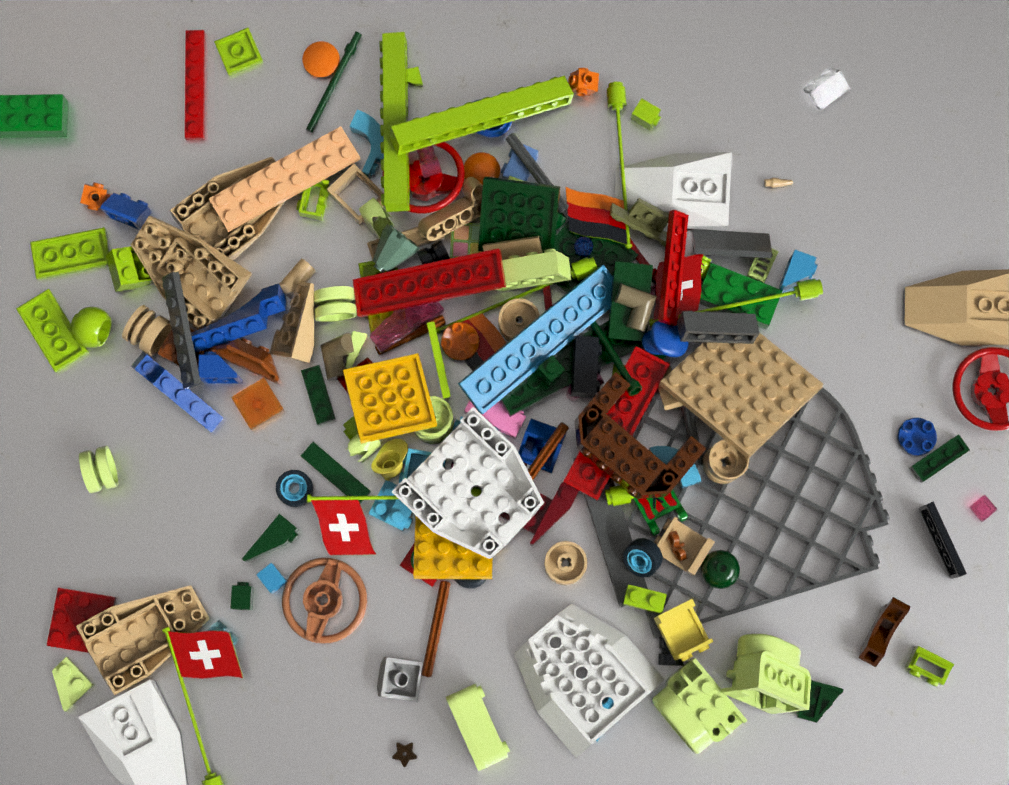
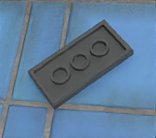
M694 229L693 232L695 254L771 258L772 256L770 235L768 233Z

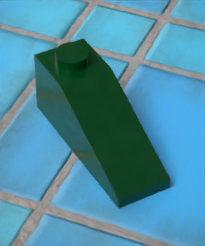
M279 514L244 555L242 560L248 563L287 545L289 542L292 544L299 535L297 534L299 529Z

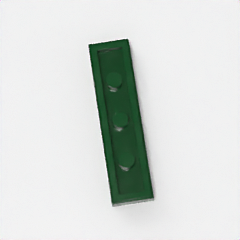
M312 442L302 453L301 457L346 496H368L371 493L366 486L316 443Z

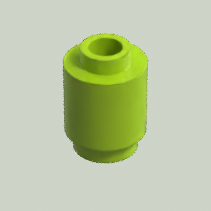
M621 485L609 487L608 490H605L608 505L628 504L634 498Z

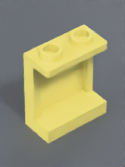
M693 599L654 618L675 661L679 659L682 662L693 657V652L698 650L701 653L710 648L708 644L714 642L712 638H708L693 609L696 606Z

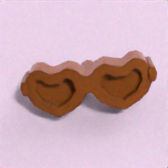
M677 530L670 532L668 540L676 559L679 561L688 559L682 548L684 542L679 543Z

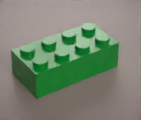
M63 94L0 95V138L67 137L68 100Z
M711 263L701 286L699 304L713 308L780 294L783 290ZM780 298L718 311L756 314L758 327L767 329Z

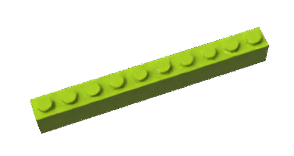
M405 32L382 33V41H379L380 52H383V57L379 59L380 68L383 69V74H380V85H383V91H380V101L383 102V108H380V117L383 119V125H380L381 136H384V142L380 143L381 153H384V159H381V170L384 171V176H381V187L384 188V194H381V204L385 205L387 212L410 211L409 152L397 155L389 137L391 126L399 122H408L407 39Z
M565 76L553 77L548 81L536 82L531 86L519 87L514 91L502 92L497 96L485 97L480 101L467 102L456 108L450 107L439 113L433 112L422 118L416 117L408 122L396 123L391 126L389 137L397 155H401L569 105L574 93Z

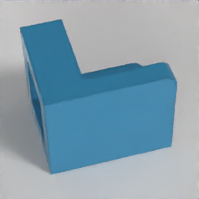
M272 563L256 574L272 594L287 582L286 578L280 574Z

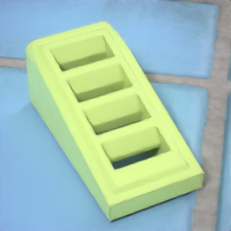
M772 249V258H764L770 261L769 264L755 257L747 277L765 283L779 251ZM758 263L767 268L766 270H764L760 267H757L756 264ZM753 270H757L763 273L764 275H758L754 273Z
M356 331L351 333L354 352L347 355L345 369L353 367L367 338L366 333Z

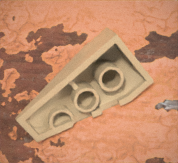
M299 282L290 301L291 308L288 314L283 315L282 320L284 323L281 329H277L274 334L270 354L310 363L314 347V284Z

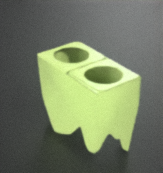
M374 197L359 208L367 228L378 239H380L382 231L387 224L394 227V224L388 218H392V216ZM372 217H378L376 221H372Z
M357 434L349 441L346 450H349L350 456L363 454L364 456L358 461L363 463L381 447L380 440L361 444Z

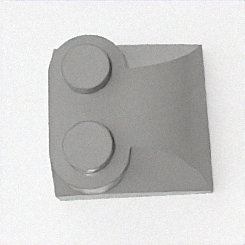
M384 657L379 669L377 682L378 696L417 702L423 662Z

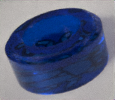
M588 237L578 238L574 244L576 254L581 257L590 255L593 251L591 239Z

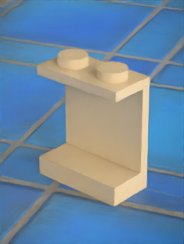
M676 517L672 520L668 519L662 528L666 531L662 537L658 535L654 543L660 548L664 559L694 576L715 541L710 538L706 539L679 522ZM677 530L679 543L684 542L682 548L688 559L683 561L676 559L668 540L670 532Z

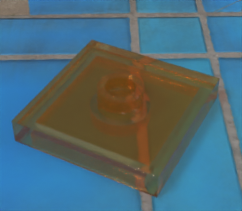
M264 377L231 397L251 430L284 411Z

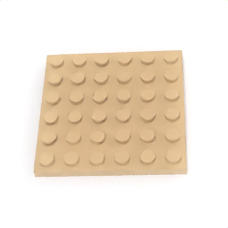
M761 333L753 344L703 342L660 381V386L747 459L819 392L824 385Z

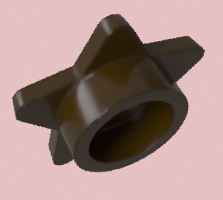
M399 742L396 743L397 752L392 756V759L400 760L403 767L407 766L409 760L418 758L412 751V742L407 745Z

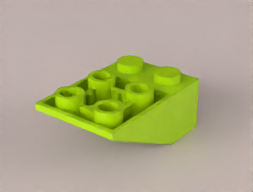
M132 246L111 249L107 254L106 259L115 292L133 290L154 284Z

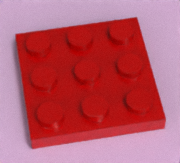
M58 588L46 646L89 653L76 626L115 606L117 597Z

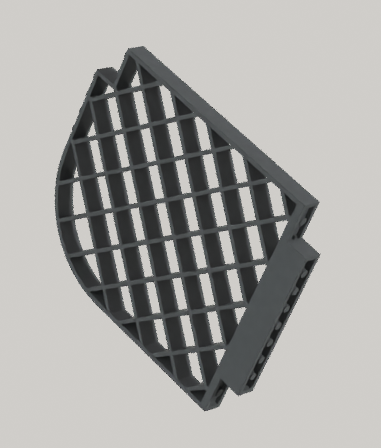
M822 387L817 394L823 397L836 411L826 432L824 433L800 420L808 404L807 402L798 411L796 417L792 416L787 421L791 423V426L780 447L769 441L762 445L777 453L765 477L750 469L745 471V475L761 482L749 507L723 494L728 484H723L720 491L702 482L694 484V486L716 497L704 521L687 513V520L700 526L698 534L702 535L706 529L731 542L727 549L728 552L732 553L735 545L761 558L749 583L739 578L735 582L746 588L736 609L727 611L708 601L713 590L710 586L703 598L679 586L677 583L683 573V570L680 568L673 582L657 573L651 575L656 580L670 586L664 608L675 589L700 602L695 612L698 617L705 605L720 613L700 619L701 624L879 569V557L877 553L874 554L872 546H874L871 535L867 534V531L888 525L889 514L886 509H883L881 503L883 502L882 494L880 491H877L875 486L877 483L876 476L870 471L869 465H871L869 456L864 453L853 422L841 404L826 389ZM659 392L655 393L633 437L637 439L644 423H647L671 436L667 446L671 447L675 438L685 442L688 439L687 436L679 433L684 422L683 415L675 430L648 417L657 399H661ZM839 417L849 432L854 448L830 436ZM796 427L822 439L810 463L784 450ZM712 430L704 446L706 450L702 453V457H704L716 434L714 430ZM826 442L852 455L841 478L815 466ZM781 456L806 468L795 493L769 480ZM857 457L869 493L846 482ZM811 472L836 484L825 508L800 496ZM610 477L598 501L585 494L584 496L619 607L622 608L625 607L622 604L628 584L648 589L645 579L631 573L623 561V553L632 542L628 527L653 540L658 535L653 536L650 531L632 522L638 510L637 505H635L629 519L626 521L621 505L613 506L607 504L605 490L615 486L614 481ZM765 486L791 498L780 523L754 510ZM688 487L682 488L678 496L680 502ZM841 488L867 500L856 524L830 511ZM720 499L746 512L734 537L708 524ZM796 501L822 514L810 538L785 526ZM872 504H874L880 523L862 528L861 525ZM675 510L669 513L665 523L668 519H672L674 513H676ZM751 515L776 528L764 553L738 540ZM827 517L852 530L840 554L815 542ZM661 529L659 536L662 537L666 530ZM781 531L807 544L795 569L769 556ZM857 533L860 535L870 564L868 568L846 558ZM812 547L837 560L826 581L819 582L800 572ZM766 561L792 574L781 595L772 596L754 586ZM842 563L857 570L836 577ZM797 577L811 584L810 586L790 591ZM751 591L765 598V600L744 606ZM645 611L653 638L661 637L662 634L654 620L660 614Z

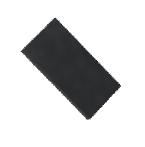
M934 501L919 507V511L950 578L953 579L966 575L965 568Z

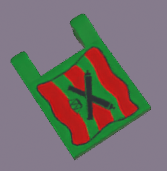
M673 490L665 497L633 498L653 536L660 533V529L655 522L656 519L674 510L681 522L685 521L688 517Z

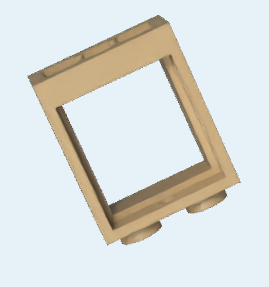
M353 164L327 189V192L361 225L364 222L362 215L359 216L338 195L357 177L378 197L376 200L382 207L384 205L381 204V194L384 193Z

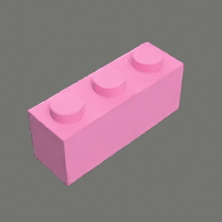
M470 400L464 410L465 414H467L472 407L475 408V406L472 404ZM498 401L487 412L481 414L498 431L514 439L517 438L526 420L523 411L509 417L501 401Z

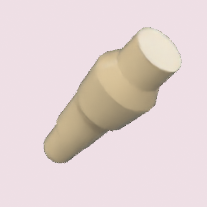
M764 179L765 187L777 188L793 184L792 180Z

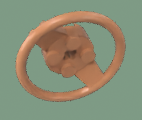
M317 558L300 565L289 576L282 593V609L287 623L299 636L315 643H333L349 636L361 623L367 607L366 588L359 574L347 563L333 558ZM326 565L318 581L309 585L303 594V604L308 612L307 629L304 630L295 621L290 610L289 599L291 589L297 578L305 571L316 566ZM343 570L353 579L357 586L359 608L355 618L348 627L336 634L322 636L329 618H334L343 605L342 591L339 589L341 571ZM323 594L327 595L328 602L320 605L321 602L318 601V598L323 597Z

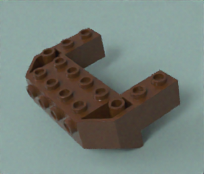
M615 372L575 419L577 448L585 457L591 459L600 470L605 471L614 482L624 487L631 496L637 499L665 497L674 489L706 448L690 436L667 464L663 463L606 414L631 385Z

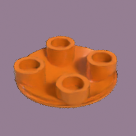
M319 41L312 43L306 48L302 61L304 68L312 77H327L336 71L340 57L337 49L332 44Z
M485 152L475 153L464 163V179L474 177L483 185V178L485 176L499 178L500 176L499 162L491 154Z
M456 322L444 330L441 337V346L448 357L454 360H466L476 353L479 346V336L471 325Z

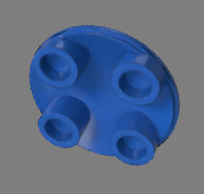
M911 418L906 420L899 428L898 441L907 453L917 456L924 455L934 448L937 434L932 422L923 418Z

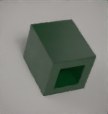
M552 355L538 366L535 373L548 387L563 374L565 369Z
M237 582V585H232L230 609L253 610L254 587L249 586V582Z

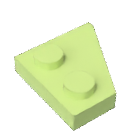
M65 657L52 670L61 705L65 712L94 686L69 657Z

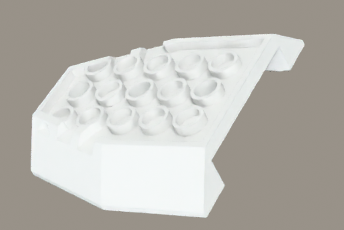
M472 407L451 434L408 478H404L392 493L433 533L491 559L530 521L544 504V501L516 447ZM446 459H452L454 462V466L450 470H446L443 467V462ZM474 486H480L482 489V493L478 497H474L471 494V489ZM504 512L510 516V520L506 524H502L499 521L500 514Z
M573 603L550 620L514 654L537 713L576 758L665 680L627 635ZM553 637L560 638L561 646L559 648L550 646V640ZM579 667L586 668L588 673L585 678L581 679L576 676V670ZM606 697H610L614 702L613 707L610 709L602 706V700Z

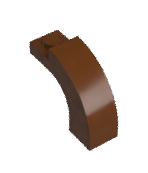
M892 597L890 602L885 604L872 625L858 658L876 667L885 656L888 644L895 630L907 615L911 606Z

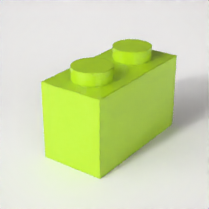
M628 584L622 605L662 614L667 594Z

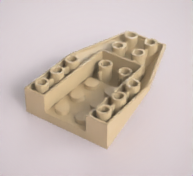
M269 157L213 177L170 209L173 219L183 231L202 239L231 260H235L264 233L284 202L228 232L211 205L209 198L276 161L273 157Z
M148 216L131 243L132 248L165 300L166 296L162 285V277L171 272H179L188 321L198 330L223 318L252 275L251 272L202 239L153 216Z
M1009 269L960 271L905 287L904 325L960 346L1009 348Z

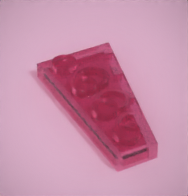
M437 301L394 310L392 315L386 318L369 335L370 339L381 353L442 314L444 308Z

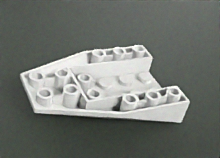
M732 152L670 154L624 166L628 211L637 199L640 198L668 214L669 211L676 210L689 215L687 229L726 231L729 219ZM619 167L616 168L614 198L623 200L621 169Z
M149 680L79 717L108 770L123 785H187L180 731L155 680Z

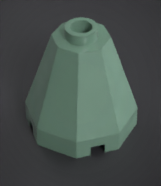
M387 224L382 231L373 261L376 263L374 267L382 273L384 271L390 272L414 256L420 248L400 231Z

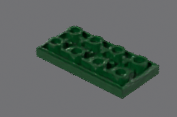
M614 262L607 338L642 341L645 333L626 327L632 308L615 303L614 301L620 284L651 294L653 265Z

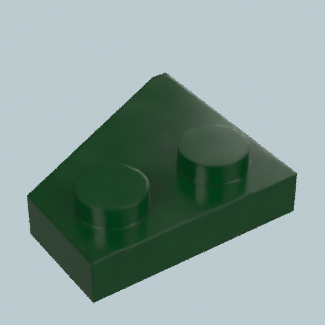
M811 680L809 710L798 711L797 718L817 723L838 696L843 693L844 689Z

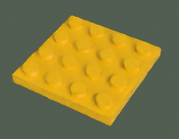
M419 353L343 370L361 444L437 427Z
M415 515L414 579H492L493 557L488 559L433 533Z

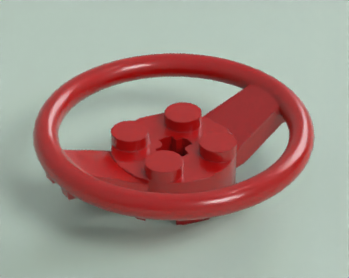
M441 142L434 146L444 149L452 156L457 167V177L443 174L441 167L432 161L416 160L413 162V165L409 164V190L414 198L422 201H429L430 198L440 194L448 195L432 205L415 206L410 204V211L408 212L425 214L438 211L449 205L461 191L465 178L464 164L459 153L447 142Z
M1000 347L982 348L969 354L959 364L952 383L954 401L961 414L975 426L991 431L1009 429L1006 404L1009 402V379L1005 373H1001L997 356L1001 355L1009 358V350ZM980 358L979 377L975 379L971 386V397L974 403L984 408L990 423L977 418L967 409L960 392V383L964 371L969 364ZM989 388L995 389L994 395H992V392H988Z

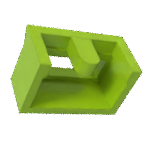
M322 180L313 185V187L321 188L315 213L307 211L312 186L302 191V199H298L296 207L300 216L323 221L329 195L327 189L331 186L329 180Z
M914 646L905 668L909 669V674L917 678L923 676L927 678V683L937 687L938 685L945 684L954 664L920 646ZM921 657L943 668L944 671L941 677L916 666L918 658Z

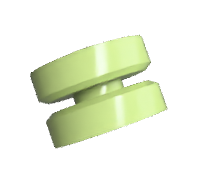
M334 286L314 291V304L318 306L314 310L315 320L319 322H336L356 317V305L350 303L355 299L354 288Z
M430 396L437 427L415 431L414 433L425 443L438 444L443 442L453 431L454 418L448 402L440 397Z
M107 445L97 448L95 454L90 450L79 453L81 474L89 493L101 491L103 485L107 489L118 487L116 464Z

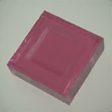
M986 495L980 497L969 507L981 522L998 510Z

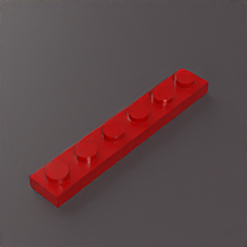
M186 30V140H205L204 30Z
M676 210L669 211L658 317L659 322L671 326L677 325L679 317L689 215Z

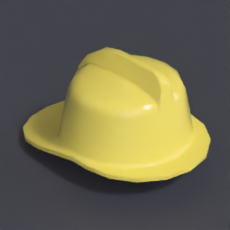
M393 439L385 443L371 464L372 470L384 477L386 481H390L391 478L399 475L403 470V459L408 451V444L405 440Z

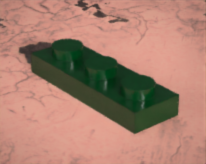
M320 365L301 370L317 425L336 420Z
M958 434L912 465L911 469L922 483L970 451V449Z

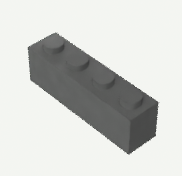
M683 311L677 320L680 342L753 344L760 334L756 314L745 312Z

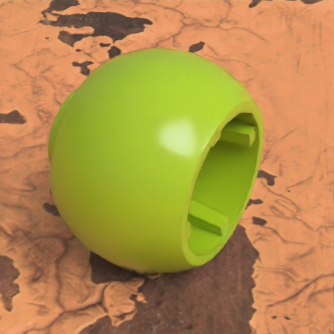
M91 306L81 309L74 315L71 321L73 338L84 347L97 348L102 346L111 330V317L99 307Z

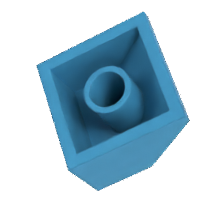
M794 250L789 258L778 289L783 290L782 293L793 289L796 286V282L804 281L808 278L811 279L818 266L815 263L817 257Z

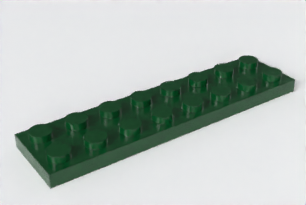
M609 321L599 325L606 338L608 336ZM590 330V331H588V332H586V333L580 335V336L597 337V336L595 335V333L593 332V330ZM607 338L619 358L632 353L636 346L639 348L643 346L641 341ZM573 340L554 355L565 371L550 386L547 387L537 376L536 371H534L500 400L509 417L571 385ZM603 346L601 355H598V362H601V368L613 363Z

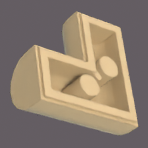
M301 258L279 283L284 294L292 299L299 282L307 283L316 270Z

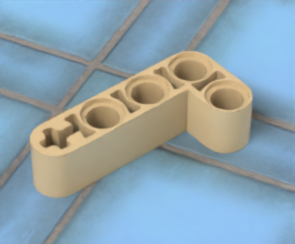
M468 177L464 180L462 189L465 197L432 213L419 222L418 229L428 240L435 241L481 216L483 185L476 178Z

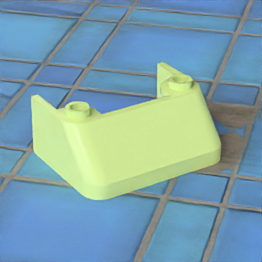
M475 683L446 696V700L478 771L507 758V753L510 750L506 741L501 742L482 699L485 697L481 685L477 687Z

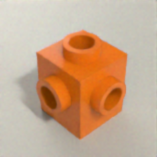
M578 68V70L570 73L568 83L577 96H590L598 92L599 73L591 72L587 68Z
M93 182V185L85 184L80 203L88 205V209L98 211L101 205L110 197V194H107V189L104 188L103 184ZM93 194H98V195H99V198H98V199H94V198L92 197V195H93Z

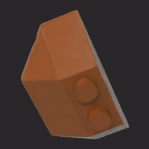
M241 338V340L235 339L209 348V352H216V355H219L223 360L276 384H281L273 357L268 353L269 349L260 345L258 348L252 346V342L245 338Z

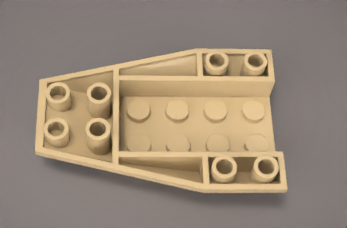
M190 585L112 606L77 625L76 628L104 681L115 696L150 676L172 655L166 634L162 632V629L170 627L172 632L193 633L197 632L210 618Z

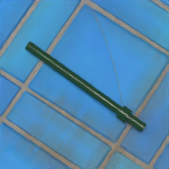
M355 31L350 43H347L344 49L345 53L306 128L308 132L313 133L351 56H354L357 50L356 46L362 36L361 33Z

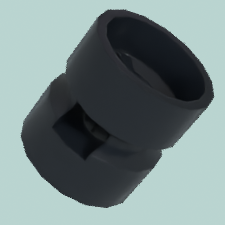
M441 240L431 244L430 249L425 247L417 251L422 265L450 259Z
M659 637V649L662 652L658 655V665L684 666V661L682 662L681 659L674 660L664 638Z

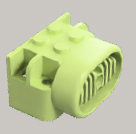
M746 634L738 639L734 669L727 671L726 674L728 678L732 679V687L722 688L721 693L770 714L809 710L811 676L806 668L800 666L801 651L797 646L772 635Z
M696 658L690 659L684 666L673 673L666 680L665 688L652 698V703L695 754L701 753L712 742L723 740L740 724L747 722V719L727 695L721 693V688Z

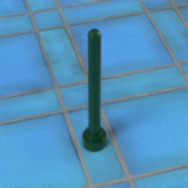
M594 321L590 327L595 335L599 337L600 343L622 378L631 384L626 390L629 396L638 394L642 390L641 384L638 380L632 379L597 322Z

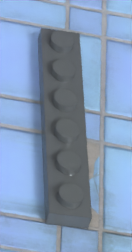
M171 272L162 277V285L165 290L166 305L174 336L173 341L176 347L181 381L183 382L184 389H190L201 384L180 275L179 272Z

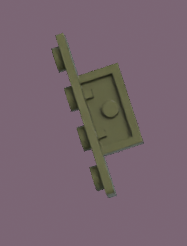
M640 198L637 199L629 212L612 203L610 215L613 219L627 224L631 229L644 233L646 237L655 239L666 247L667 232L663 231V229L668 224V213Z

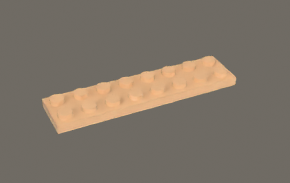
M340 126L210 197L209 201L226 230L230 232L359 161L360 156Z

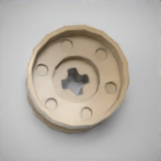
M142 305L128 320L123 330L122 338L127 342L130 341L134 346L139 343V349L152 356L159 351L172 326L168 319L161 315L156 317L155 311H149L147 306Z
M723 439L715 443L705 453L703 457V471L713 482L728 484L745 473L750 459H747ZM723 459L726 460V461H725V464H726L725 467L722 466L723 463H722L721 461H722Z

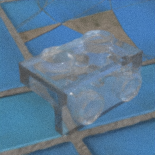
M829 68L822 73V76L808 82V86L803 90L811 96L817 109L822 110L847 92L850 87L841 70Z

